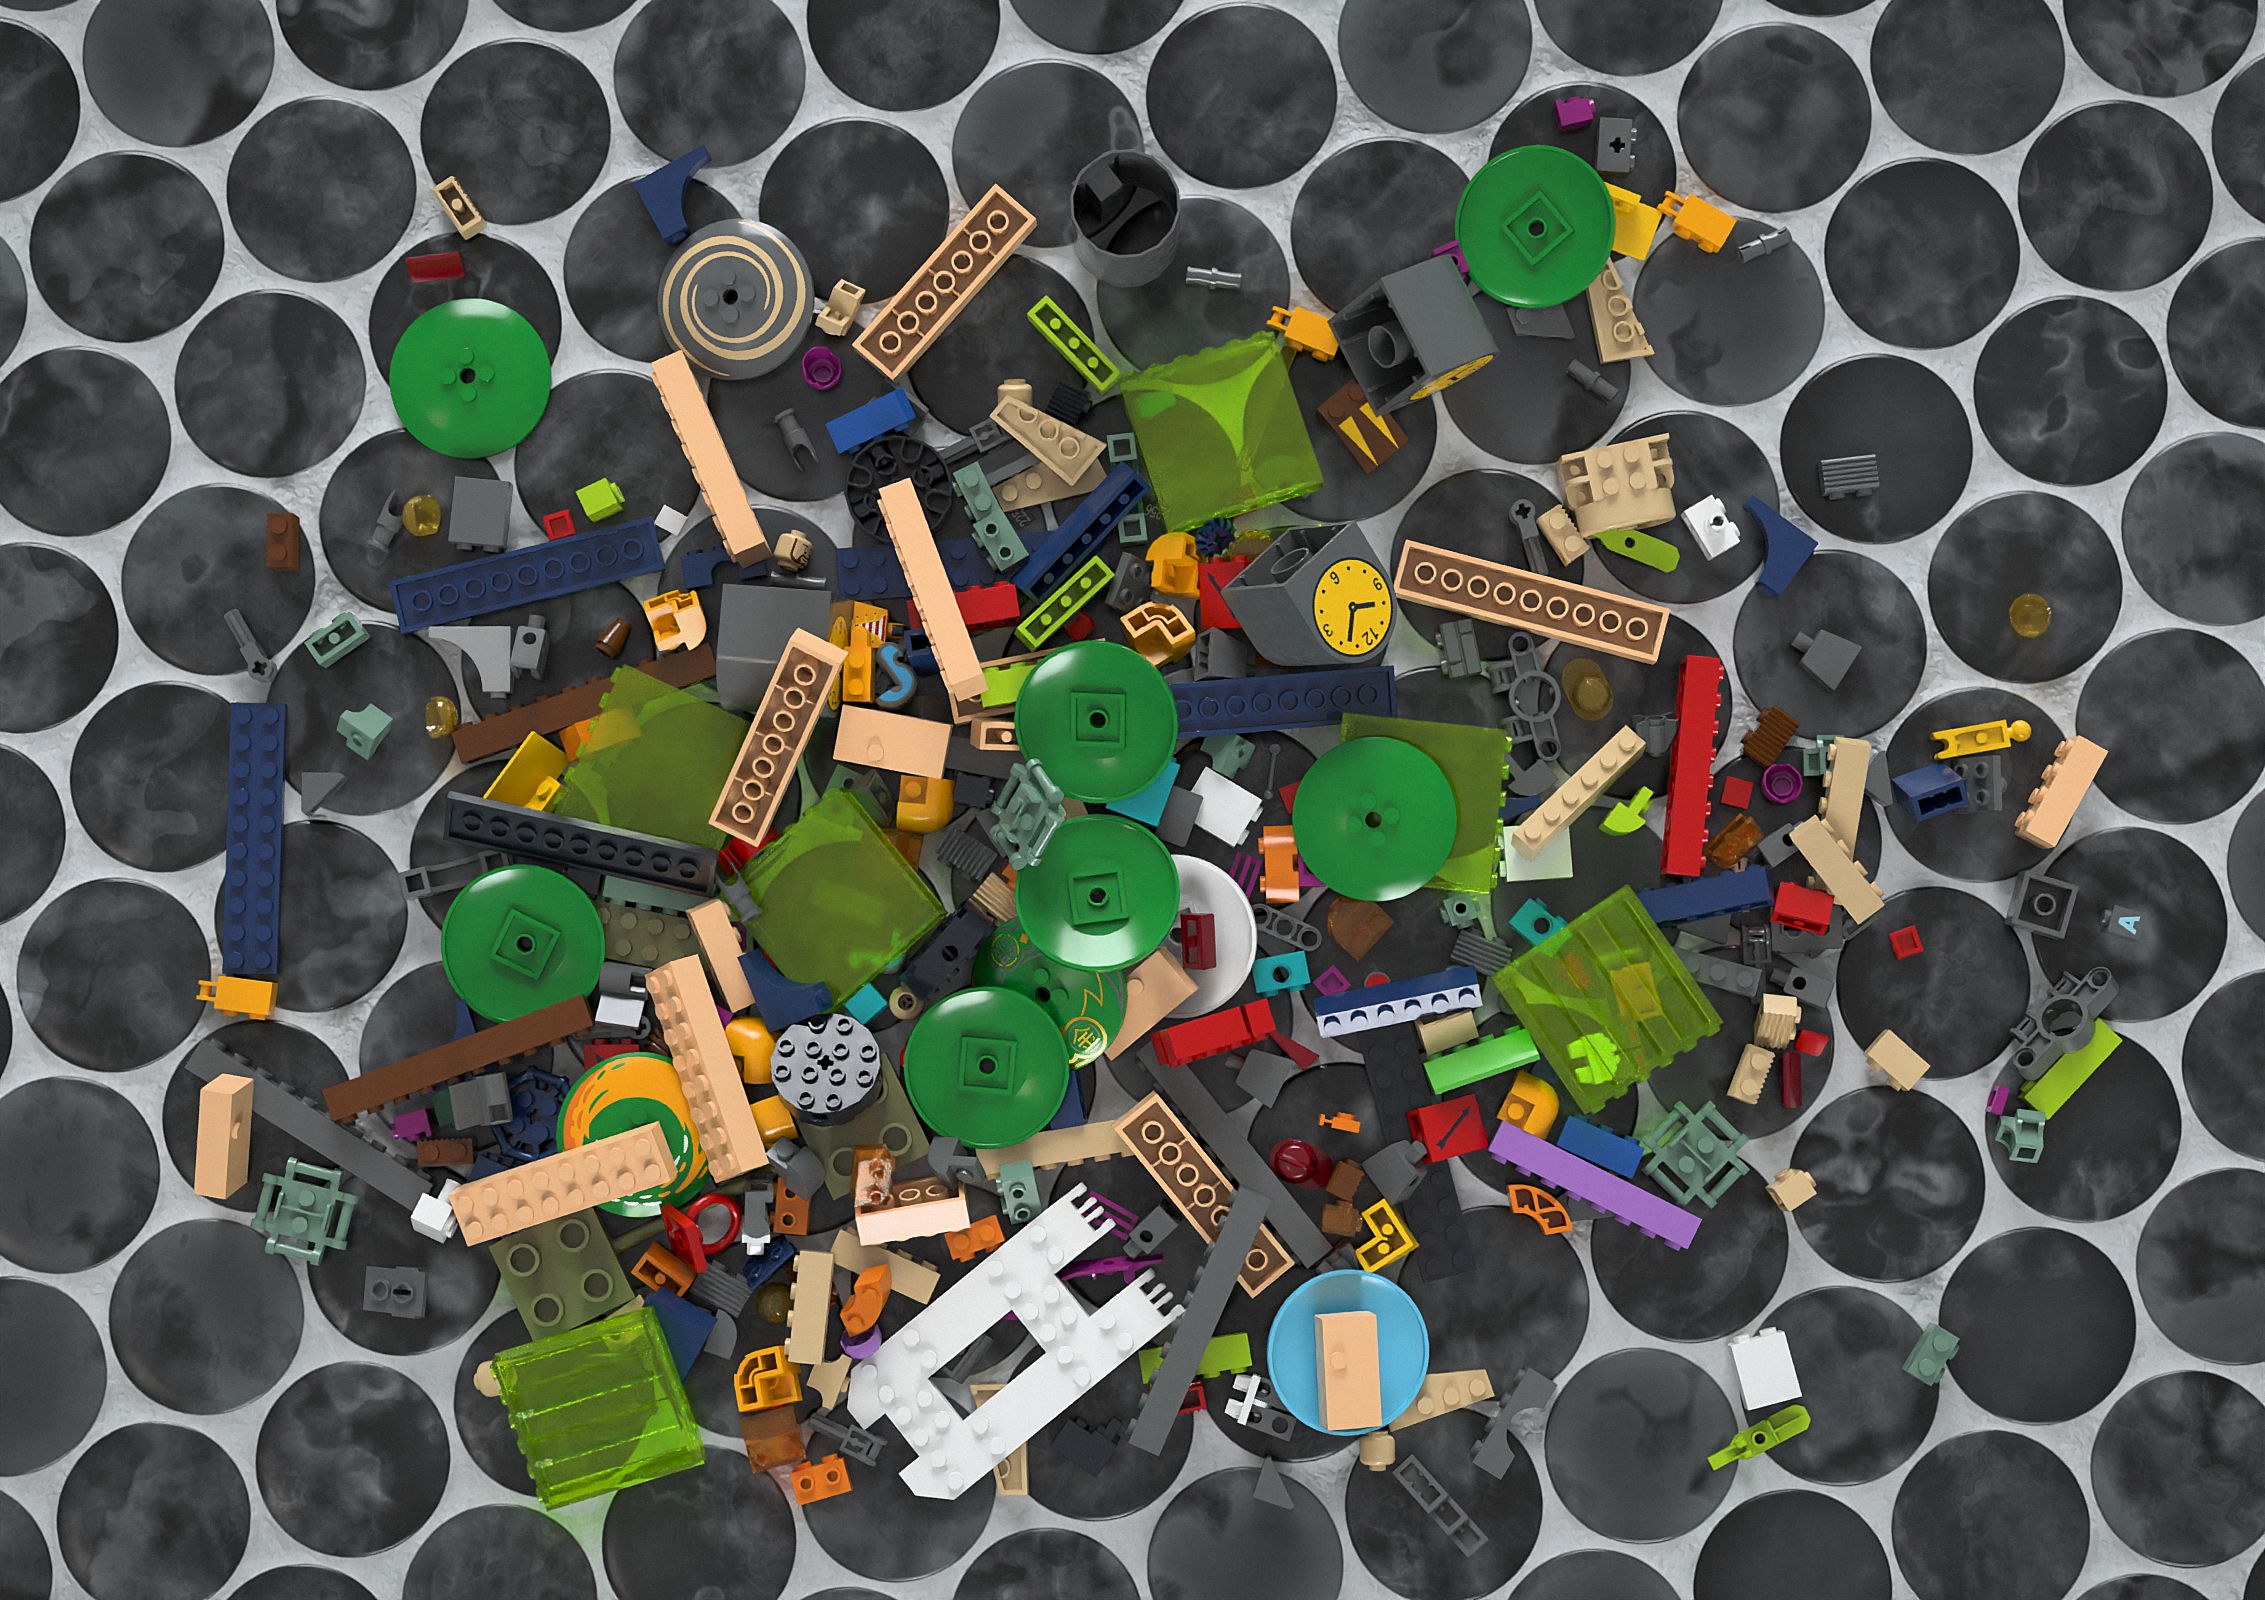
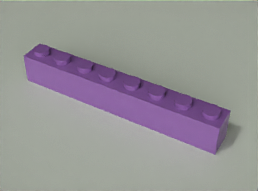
M1501 1120L1487 1148L1488 1151L1492 1152L1490 1158L1504 1165L1508 1160L1517 1165L1516 1171L1528 1177L1531 1176V1173L1542 1177L1540 1183L1555 1189L1556 1185L1567 1189L1565 1195L1577 1201H1580L1581 1197L1591 1201L1589 1207L1603 1214L1607 1209L1616 1214L1615 1220L1627 1226L1633 1222L1641 1226L1639 1232L1653 1239L1657 1234L1666 1239L1665 1245L1677 1251L1680 1250V1247L1688 1249L1702 1219Z

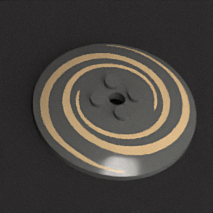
M749 219L718 221L690 235L669 259L662 274L658 290V314L661 328L674 352L682 350L690 367L712 378L730 381L756 378L783 364L803 341L812 320L815 302L813 278L801 251L787 236L777 229ZM733 290L737 291V301L732 305H728L726 302L727 294Z

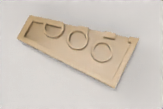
M1610 256L1598 277L1585 289L1600 364L1648 357L1655 354L1651 345L1647 343L1641 323H1638L1634 315L1630 299H1627L1621 287L1622 282Z
M1006 395L990 414L993 420L1071 486H1074L1108 445L1009 395Z
M1096 458L1074 486H1071L1042 462L993 487L992 491L1003 512L1009 513L1073 496L1090 494L1107 475L1098 458Z
M1486 1370L1426 1374L1417 1396L1409 1407L1388 1424L1390 1432L1495 1396Z
M971 1384L970 1388L975 1398L976 1410L1007 1384ZM1028 1440L993 1468L1000 1496L1029 1494Z

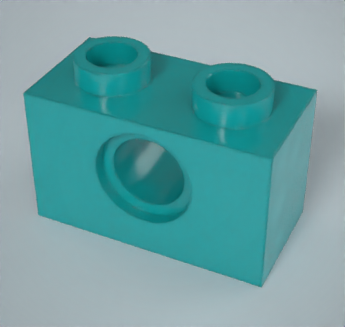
M1528 898L1507 922V925L1549 959L1571 935L1572 932L1567 929L1570 925L1558 915L1555 918L1547 912L1549 907L1540 899L1535 898L1533 901L1531 898ZM1539 918L1544 919L1548 924V929L1544 934H1539L1534 929V922Z
M1304 951L1254 960L1251 969L1256 994L1262 993L1263 998L1279 995L1278 989L1288 987L1289 992L1306 990L1305 984L1310 983ZM1277 967H1283L1288 972V979L1283 983L1276 982L1273 978V971Z
M868 983L845 1004V1007L848 1009L845 1014L847 1017L854 1018L863 1026H867L889 1006V1002L873 984Z

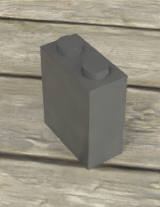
M455 476L448 541L456 545L455 548L459 550L471 551L472 546L483 547L482 551L499 553V549H507L513 485L509 481Z

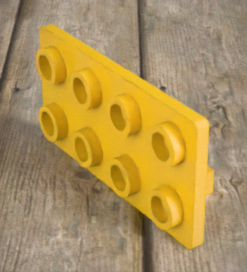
M1604 182L1610 192L1616 216V233L1612 250L1636 260L1644 261L1661 219L1662 211L1640 203V195Z
M532 731L483 798L551 813L568 791L567 788L556 781L569 764L567 754Z

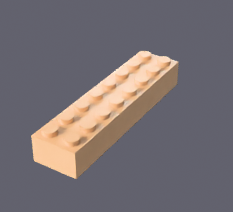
M995 184L852 344L854 351L885 378L889 377L892 381L898 383L1037 226L1036 218Z
M682 350L652 362L655 372L651 373V377L662 396L661 400L672 419L673 428L682 442V449L692 466L695 479L702 491H705L702 492L708 508L715 515L712 517L722 538H727L723 541L728 555L733 563L738 561L742 569L771 557L772 553L698 382Z
M910 478L880 488L879 491L882 498L877 501L904 570L905 578L911 589L915 605L923 621L922 624L931 643L933 654L940 670H942L940 673L949 695L955 693L959 702L988 691L987 682Z
M797 628L789 639L711 815L709 824L756 847L760 845L768 832L848 654L847 651Z
M698 954L671 961L646 974V986L652 995L656 1016L662 1024L664 1039L670 1048L673 1066L679 1074L682 1092L687 1098L691 1110V1119L696 1124L700 1136V1145L706 1153L709 1162L708 1168L714 1177L715 1183L769 1164Z
M1153 1090L1111 1126L1207 1244H1209L1210 1240L1215 1242L1219 1231L1215 1230L1221 1215L1227 1216L1231 1206L1226 1203L1234 1188ZM1263 1223L1259 1227L1237 1277L1238 1282L1252 1299L1295 1264Z
M657 1121L457 1186L448 1197L467 1246H471L670 1182L678 1173L660 1123Z

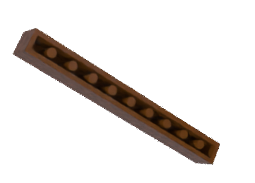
M701 641L697 647L690 651L685 650L678 653L677 649L662 654L663 658L653 662L652 658L638 662L637 668L628 671L626 667L611 672V677L602 680L600 676L585 681V686L576 689L575 685L559 690L560 695L551 698L549 694L534 699L535 703L524 706L523 703L508 708V713L500 716L498 712L488 714L482 717L483 721L473 725L472 721L460 724L457 726V731L451 732L460 761L464 765H469L520 747L532 731L546 738L559 733L574 723L596 717L612 709L630 705L635 707L715 679L716 657L712 646Z
M580 994L322 1090L332 1120H341L342 1124H347L359 1119L357 1114L367 1111L369 1115L384 1110L383 1104L391 1101L394 1102V1105L404 1103L410 1100V1094L418 1091L420 1096L436 1090L435 1085L445 1082L446 1086L458 1083L462 1081L461 1076L470 1072L472 1076L482 1074L488 1071L487 1066L497 1063L498 1067L514 1062L513 1056L523 1053L524 1057L540 1052L538 1048L549 1043L551 1048L566 1042L564 1037L575 1034L576 1038L592 1033L590 1028L597 1025L595 1024L586 995Z

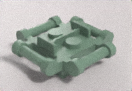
M1037 758L1028 761L1026 766L1014 763L1010 770L1011 776L1000 796L990 806V811L997 815L1000 821L990 829L989 835L995 842L1000 844L1009 857V863L1014 870L1024 868L1027 863L1038 866L1043 858L1042 853L1053 833L1061 827L1064 821L1062 817L1065 810L1060 804L1064 798V793L1058 786H1054L1044 772L1043 764ZM1019 782H1021L1013 798L1010 800ZM1012 842L1017 843L1020 848L1018 851L1016 850Z
M1710 1100L1695 1115L1681 1101H1678L1673 1106L1675 1109L1649 1135L1645 1134L1641 1138V1141L1655 1155L1641 1171L1646 1176L1650 1175L1676 1201L1675 1204L1680 1209L1687 1205L1695 1194L1712 1209L1717 1204L1716 1200L1741 1175H1745L1750 1170L1734 1155L1749 1141V1138L1744 1133L1740 1134L1715 1109L1716 1106ZM1683 1116L1687 1121L1660 1147L1657 1142ZM1706 1116L1733 1141L1728 1148L1701 1122ZM1661 1162L1688 1187L1684 1193L1657 1167ZM1727 1162H1730L1734 1167L1707 1193L1702 1187Z
M290 1157L287 1162L285 1177L269 1173L263 1174L262 1181L264 1185L256 1216L252 1218L250 1227L270 1231L265 1253L272 1255L279 1253L310 1261V1264L319 1266L326 1245L346 1250L347 1241L345 1239L354 1204L358 1203L359 1196L340 1190L344 1176L343 1169L335 1168L331 1170L299 1162L298 1158ZM296 1173L330 1180L331 1186L329 1188L295 1179ZM280 1185L282 1190L278 1196L273 1216L274 1220L273 1223L268 1222L266 1217L274 1186ZM340 1200L344 1203L335 1238L330 1235ZM280 1235L316 1243L314 1250L281 1243L279 1242Z

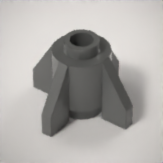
M1674 712L1647 717L1637 714L1632 715V726L1636 734L1646 742L1644 751L1649 752V756L1652 757L1664 756L1665 752L1671 749L1679 732V720L1674 719Z
M1345 1236L1341 1237L1334 1248L1313 1264L1317 1268L1316 1272L1319 1275L1344 1269L1362 1270L1356 1251L1353 1249L1352 1243Z

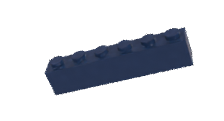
M1121 461L1009 580L1031 601L1040 606L1151 487L1135 470Z
M1751 865L1746 867L1745 871L1734 873V871L1720 872L1718 877L1709 879L1705 876L1691 879V883L1686 884L1679 882L1668 883L1664 886L1665 888L1658 890L1645 888L1639 890L1638 894L1635 895L1617 894L1611 897L1612 900L1604 901L1609 933L1615 938L1776 904L1770 872L1765 867H1761V865Z
M1474 965L1313 998L1321 1039L1483 1006Z

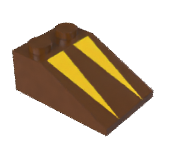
M1356 377L1317 408L1316 415L1367 475L1409 442V439L1390 413L1379 417L1375 416Z

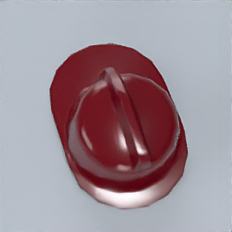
M1288 1138L1281 1140L1274 1145L1270 1152L1269 1164L1274 1175L1285 1182L1303 1189L1316 1190L1322 1188L1328 1183L1333 1172L1332 1160L1325 1151L1298 1139Z

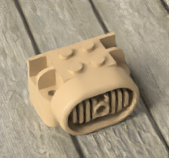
M1669 433L1562 455L1555 465L1563 505L1569 514L1576 516L1581 537L1584 539H1595L1596 537L1592 535L1600 532L1603 533L1607 530L1613 531L1616 528L1619 531L1640 530L1666 523L1675 518L1676 512L1671 494V488L1674 484L1673 461L1669 456L1666 443L1669 440Z

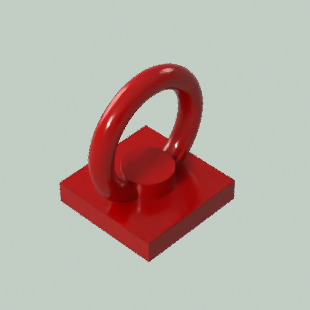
M711 1193L703 1196L689 1208L686 1215H683L671 1204L660 1208L672 1253L698 1274L708 1269L704 1255H713L726 1249L735 1240L741 1227L742 1214L738 1203L731 1196L723 1193ZM722 1204L726 1206L731 1215V1223L726 1234L715 1243L702 1244L703 1236L695 1223L697 1216L704 1208L710 1205Z

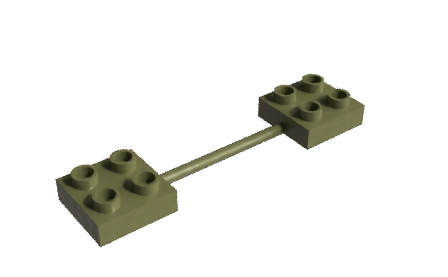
M887 1053L881 1054L884 1081L878 1098L869 1109L866 1108L862 1113L855 1116L854 1120L844 1125L819 1127L801 1122L794 1117L806 1141V1144L799 1148L802 1149L806 1146L820 1160L825 1171L824 1181L833 1200L928 1155L931 1146L929 1138ZM770 1163L750 1171L773 1172V1178L779 1176L776 1168ZM745 1174L676 1209L683 1215H686L689 1208L705 1195L723 1193L734 1198L744 1193ZM720 1204L710 1205L704 1208L699 1214L706 1212ZM595 1205L530 1226L489 1246V1249L535 1346H538L636 1298L639 1294L620 1253L665 1232L666 1228L662 1215L612 1239Z

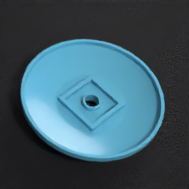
M1355 1269L1327 1272L1310 1279L1297 1288L1286 1299L1275 1316L1267 1343L1269 1376L1274 1390L1284 1406L1296 1418L1313 1429L1340 1436L1366 1434L1386 1426L1400 1416L1417 1396L1424 1381L1429 1360V1341L1426 1326L1421 1313L1412 1299L1390 1280L1374 1273ZM1368 1310L1374 1313L1377 1318L1382 1426L1328 1431L1320 1426L1314 1315Z

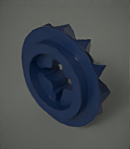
M1216 517L1210 519L1201 526L1196 534V548L1202 555H1207L1208 557H1213L1215 554L1221 556L1225 548L1230 549V542L1236 540L1234 533L1237 530L1227 518ZM1217 532L1220 536L1218 537V541L1214 543L1213 541L1215 540Z

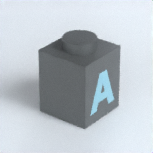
M2117 905L2108 906L2107 910H2103L2100 918V925H2103L2101 932L2130 941L2140 940L2146 914Z

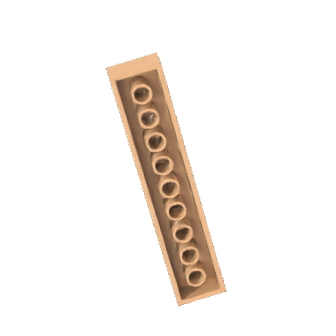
M1406 540L1404 543L1393 584L1396 597L1651 665L1657 662L1670 609L1410 540Z

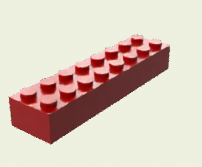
M1687 655L1680 660L1675 720H1679V732L1672 744L1660 876L1693 879L1699 877L1700 872L1705 870L1706 856L1702 855V846L1707 845L1708 828H1704L1706 817L1709 818L1711 812V801H1707L1708 790H1712L1714 775L1709 773L1710 765L1715 763L1716 747H1712L1713 737L1717 736L1719 720H1715V711L1720 709L1721 693L1717 692L1718 683L1722 682L1724 675V666L1720 665V658Z

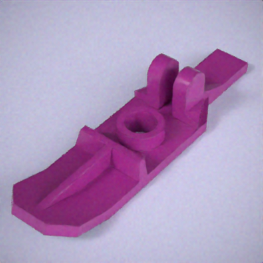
M1163 1254L1136 1257L1135 1259L1130 1256L1076 1261L1064 1266L1056 1275L1064 1282L1073 1277L1093 1276V1279L1096 1280L1097 1273L1113 1275L1118 1271H1123L1125 1283L1131 1284L1135 1281V1271L1146 1265L1164 1263Z

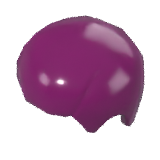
M826 346L811 348L805 352L801 361L803 379L817 390L832 388L839 382L842 375L839 357L833 354Z
M1774 763L1764 772L1761 787L1763 794L1771 802L1789 804L1794 802L1802 793L1803 780L1800 772L1790 764Z

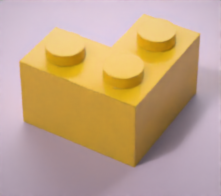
M1382 1199L1361 1213L1376 1236L1355 1250L1357 1259L1365 1271L1377 1274L1420 1246L1395 1206H1390L1386 1199Z

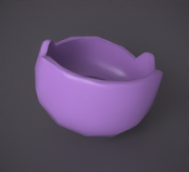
M874 1323L868 1330L853 1337H850L847 1330L842 1333L840 1344L845 1353L850 1357L865 1359L872 1356L879 1349L882 1336L878 1325Z

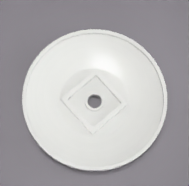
M1171 855L1180 882V904L1175 922L1164 941L1151 954L1123 969L1127 977L1163 946L1170 951L1183 967L1182 942H1176L1172 938V930L1177 927L1181 928L1180 914L1213 913L1216 967L1206 970L1184 969L1198 985L1199 989L1165 1016L1166 1018H1189L1218 1008L1241 988L1255 960L1257 926L1252 907L1246 895L1226 872L1196 857Z

